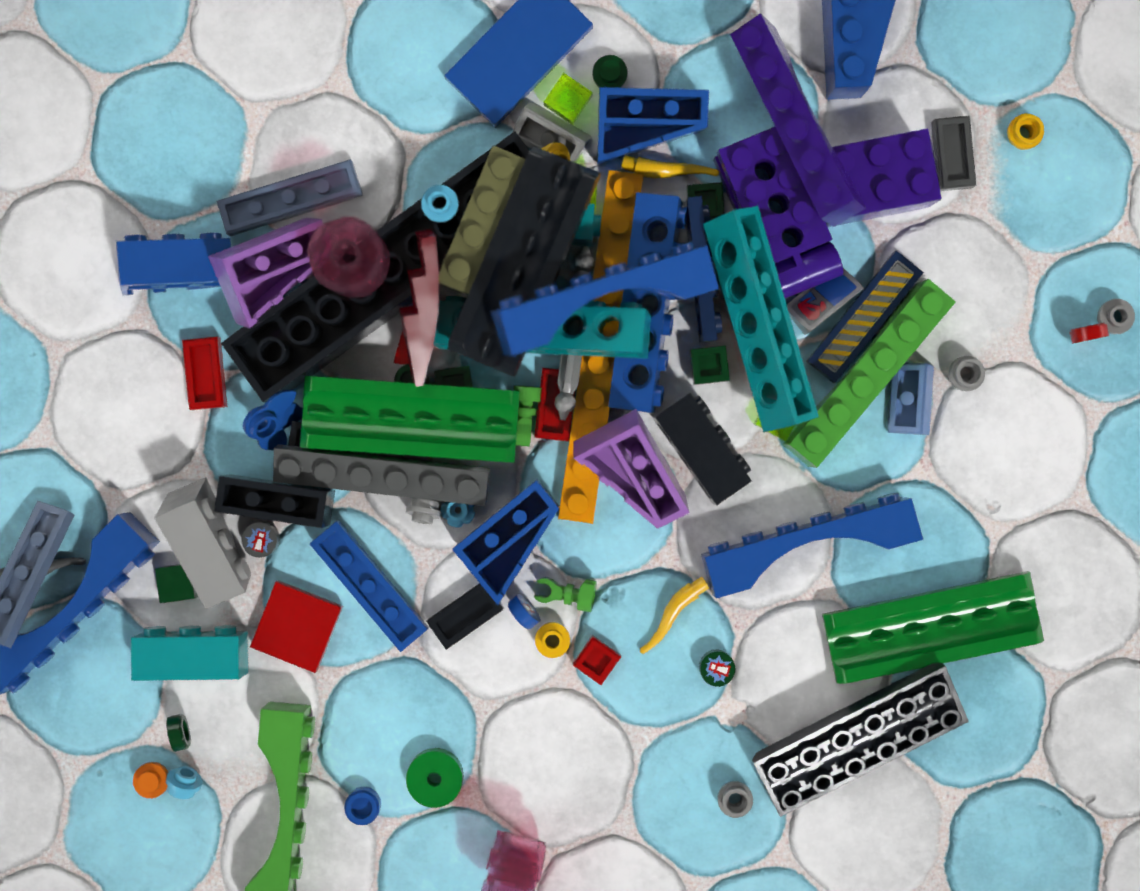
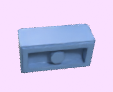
M905 363L891 379L888 433L929 435L934 375L933 365Z

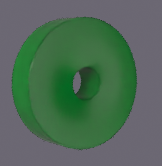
M430 748L424 750L412 760L406 775L407 789L412 798L419 804L430 808L443 807L451 803L459 794L464 778L463 768L458 758L445 749ZM438 773L441 776V781L438 783L432 782L429 779V774Z

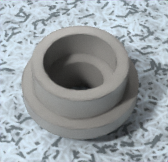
M1112 299L1105 302L1100 307L1097 315L1098 323L1104 322L1107 324L1109 334H1122L1128 331L1135 320L1133 307L1122 299ZM1116 310L1121 313L1122 319L1120 322L1115 321L1113 317Z
M963 356L952 362L949 367L948 377L956 389L972 391L983 383L985 369L977 358ZM964 367L970 371V378L968 380H964L960 374Z
M412 498L410 506L406 507V513L412 515L411 521L432 524L433 519L441 518V512L438 511L439 503L433 500Z
M732 781L721 787L717 801L725 815L739 818L751 810L753 795L744 783ZM738 793L741 795L740 801L735 804L730 803V795Z

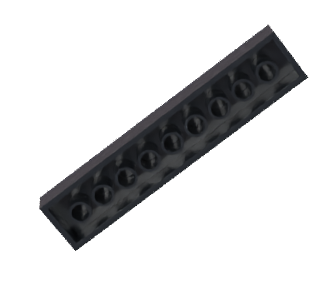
M516 131L495 145L525 159L529 153V149ZM491 149L441 184L451 188L458 198V210L452 219L441 223L430 220L422 210L421 198L289 293L276 306H271L257 319L258 322L251 328L242 327L221 342L223 348L262 402L266 403L271 396L280 391L293 390L305 381V376H313L399 314V308L408 307L413 302L407 270L421 268L415 232L430 229L435 235L438 269L440 272ZM437 197L433 201V207L436 209H442L446 205V199L443 197Z

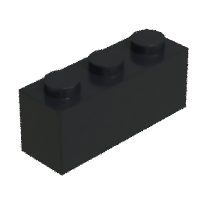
M689 393L655 416L653 420L709 500L717 506L752 481L747 474L751 471V468L741 454L734 456L727 446L731 440L719 424L714 427L707 415L711 412L699 395L694 398Z
M232 474L219 476L214 512L323 528L331 524L335 490L277 483L272 480Z

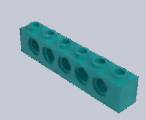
M758 206L733 210L704 223V229L763 432L797 425L819 417Z
M446 296L445 301L438 302V318L434 339L435 347L449 350L450 336L467 298ZM589 301L572 313L558 328L549 344L526 351V353L648 359L651 315L646 308H642V304L635 302H622L620 307H606L604 302ZM574 320H583V328L580 333L569 335L568 327L570 323ZM608 322H619V330L614 336H603V328Z

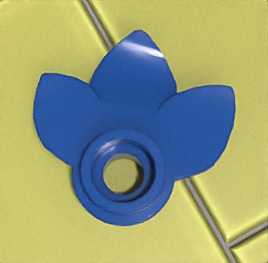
M280 391L271 396L263 406L254 408L246 415L243 421V431L250 438L257 439L258 445L262 449L274 450L277 444L287 445V436L284 429L289 427L292 421L301 420L303 416V408L293 402L296 397V391Z

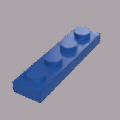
M339 520L310 543V546L400 652L429 629L428 625Z

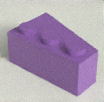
M303 218L208 257L235 323L251 328L258 322L257 319L272 305L276 306L283 300V296L297 283H302L329 259L334 252L322 219Z
M637 409L573 441V458L581 465H586L598 475L599 480L607 487L611 486L624 497V501L657 529L690 513L686 494Z

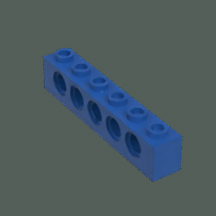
M636 192L627 268L640 265L638 258L656 252L660 253L661 258L672 255L671 248L683 244L678 243L679 230L686 228L688 208L683 207V202L679 196ZM659 225L666 226L668 228L666 238L660 242L651 241L650 233L652 229ZM639 289L623 290L622 302L641 304L645 297L656 296L658 307L650 314V331L653 334V343L649 347L648 359L615 357L608 407L626 410L637 409V411L655 413L656 406H662L664 386L659 385L661 371H666L668 366L669 350H664L665 335L671 336L674 316L668 314L671 299L657 293ZM638 366H645L649 373L648 380L643 385L637 386L632 381V372Z

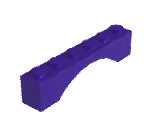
M760 13L732 32L730 36L820 218L835 227L866 209V206L850 175L817 121L803 93L790 55L775 26Z

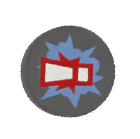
M268 522L253 523L242 534V546L253 557L261 558L268 556L279 546V533Z

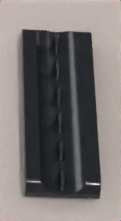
M534 146L531 148L450 336L449 350L516 377L526 352L513 356L504 355L491 311L500 309V301L521 295L523 301L536 297L535 290L555 284L600 179L601 172L566 160Z
M933 663L758 751L754 755L752 762L779 816L782 817L969 721L946 666L943 663Z

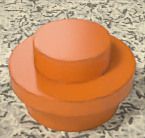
M148 762L140 766L133 776V786L136 792L142 797L150 799L162 795L167 790L166 777L168 770L157 762Z

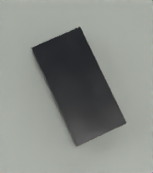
M478 583L431 616L426 622L447 650L504 610L501 602L497 605L482 585Z

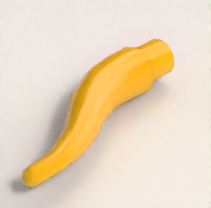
M625 155L621 167L624 170L632 171L635 174L644 175L643 177L653 179L672 178L687 174L719 175V170L706 166L662 162L640 156L635 158Z
M702 576L691 584H686L672 596L664 609L657 631L651 640L640 648V653L644 654L655 647L668 633L681 610L709 589Z

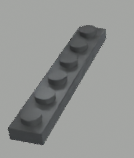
M277 444L274 448L273 482L485 506L490 468Z

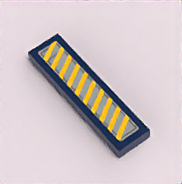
M897 250L894 251L806 362L832 383H836L924 272Z

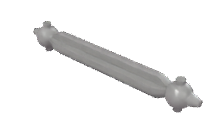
M584 246L581 253L574 259V268L577 272L573 278L589 274L594 269L595 261L590 254L589 246ZM583 320L571 322L568 327V334L576 335L580 333L583 328ZM561 355L557 380L560 393L556 396L554 402L556 409L559 411L560 420H566L569 412L575 408L576 400L572 394L579 384L582 356Z

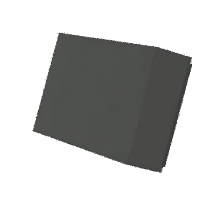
M970 115L934 119L931 122L940 191L974 188L977 185Z

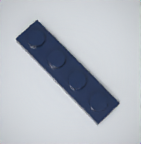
M702 196L688 197L684 202V207L688 208L686 224L688 242H693L694 248L707 246L711 261L714 262L703 225L710 221L709 206L703 205ZM718 289L694 297L699 343L717 340V333H722L720 312H714L713 298L718 297Z

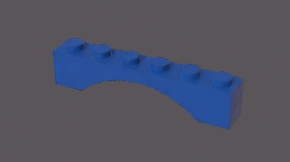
M693 242L684 243L672 247L673 254L661 258L660 253L656 252L639 257L640 265L627 268L626 263L617 264L605 268V276L593 279L592 274L589 273L570 279L571 286L558 290L557 284L535 290L536 297L523 301L521 295L500 301L501 308L491 311L504 355L513 356L549 344L558 328L572 313L589 301L609 292L623 289H639L660 294L671 300H685L719 289L708 247L694 248Z
M891 493L878 497V504L865 507L864 502L844 507L845 513L831 517L830 512L820 513L809 517L811 523L797 526L796 522H789L776 526L777 532L763 536L762 531L742 536L743 542L729 546L728 541L709 545V552L702 553L701 557L712 595L717 599L751 589L760 575L775 560L792 549L812 541L829 538H854L868 541L886 549L921 541L923 536L912 498L899 497V493Z
M131 512L117 514L92 539L90 560L85 576L75 595L63 610L39 628L25 634H18L12 648L0 645V695L8 691L16 693L30 680L27 674L35 666L41 668L55 655L52 649L60 641L66 643L80 630L77 624L85 616L90 618L105 605L102 599L110 591L115 593L130 580L127 574L135 566L140 568L155 555L152 549L160 541Z

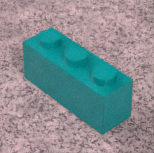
M234 625L214 627L215 631L201 632V626L179 627V632H166L165 626L145 627L143 633L131 637V681L239 680L248 673V631H237V626Z

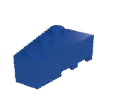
M822 0L826 100L862 98L872 86L896 0Z
M600 87L597 165L704 131L708 127L709 90Z
M203 233L199 235L200 239H185L183 234L162 235V240H147L145 235L124 236V241H116L122 296L133 295V290L153 289L154 293L166 292L168 288L194 290L221 287L208 256L230 248L231 239L222 238L221 233Z
M538 479L452 549L497 605H499L560 507Z

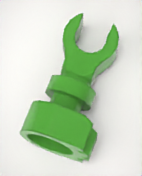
M513 385L514 391H520L516 446L530 447L532 416H536V408H533V402H540L541 387Z
M543 577L536 581L537 583L547 584L551 588L549 596L534 595L537 601L548 603L553 600H564L566 605H571L572 602L577 603V610L592 612L597 581L586 579L580 586V589H576L574 584L567 583L566 587L559 585L549 577Z

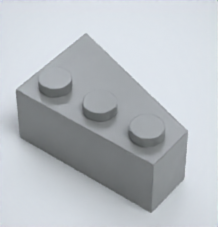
M207 477L168 493L154 517L205 609L245 593L251 577L250 568L245 559L240 557L223 514L214 512L216 498Z

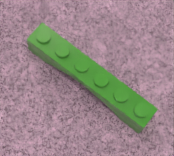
M930 279L916 284L894 310L882 330L857 362L816 406L819 417L800 423L782 445L808 467L817 468L956 301Z
M268 702L261 708L258 746L267 758L276 778L280 797V821L277 837L269 858L247 884L245 891H295L296 879L301 877L303 857H298L299 844H303L306 834V822L301 821L302 808L306 809L309 799V787L304 786L305 773L310 772L312 765V752L307 751L308 738L313 737L315 730V716H310L311 705Z

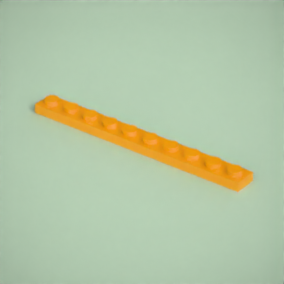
M614 170L608 171L593 279L605 276L604 269L621 263H626L627 266L636 192L641 193L644 176L642 174ZM623 290L609 292L591 301L604 302L606 307H620ZM608 322L603 328V336H614L618 332L619 322ZM582 356L558 519L593 524L599 476L586 465H581L573 458V441L608 424L610 410L608 404L615 357Z

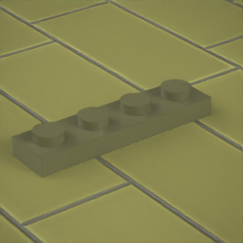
M494 145L492 146L439 272V284L463 294H469L526 160L525 158Z

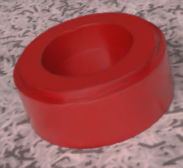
M1104 322L1072 329L1069 332L1072 344L1109 336L1107 324Z

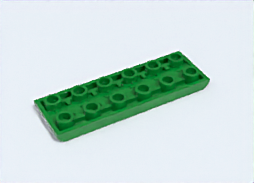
M305 376L300 448L515 463L520 391L430 384L416 387L414 383Z
M1029 571L822 614L837 684L852 683L920 669L933 663L944 664L1031 646L1044 641Z

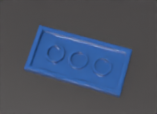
M518 0L444 77L496 128L593 29V23L569 0Z

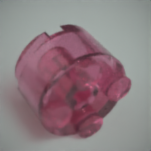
M348 216L328 221L317 228L309 241L307 252L314 276L322 285L336 294L350 298L366 297L384 282L390 266L389 250L378 233L363 220ZM346 253L349 255L354 254L356 259L353 263H347L343 260V256Z
M497 830L493 848L489 852L486 864L488 872L486 880L483 881L481 891H535L537 882H540L546 842Z

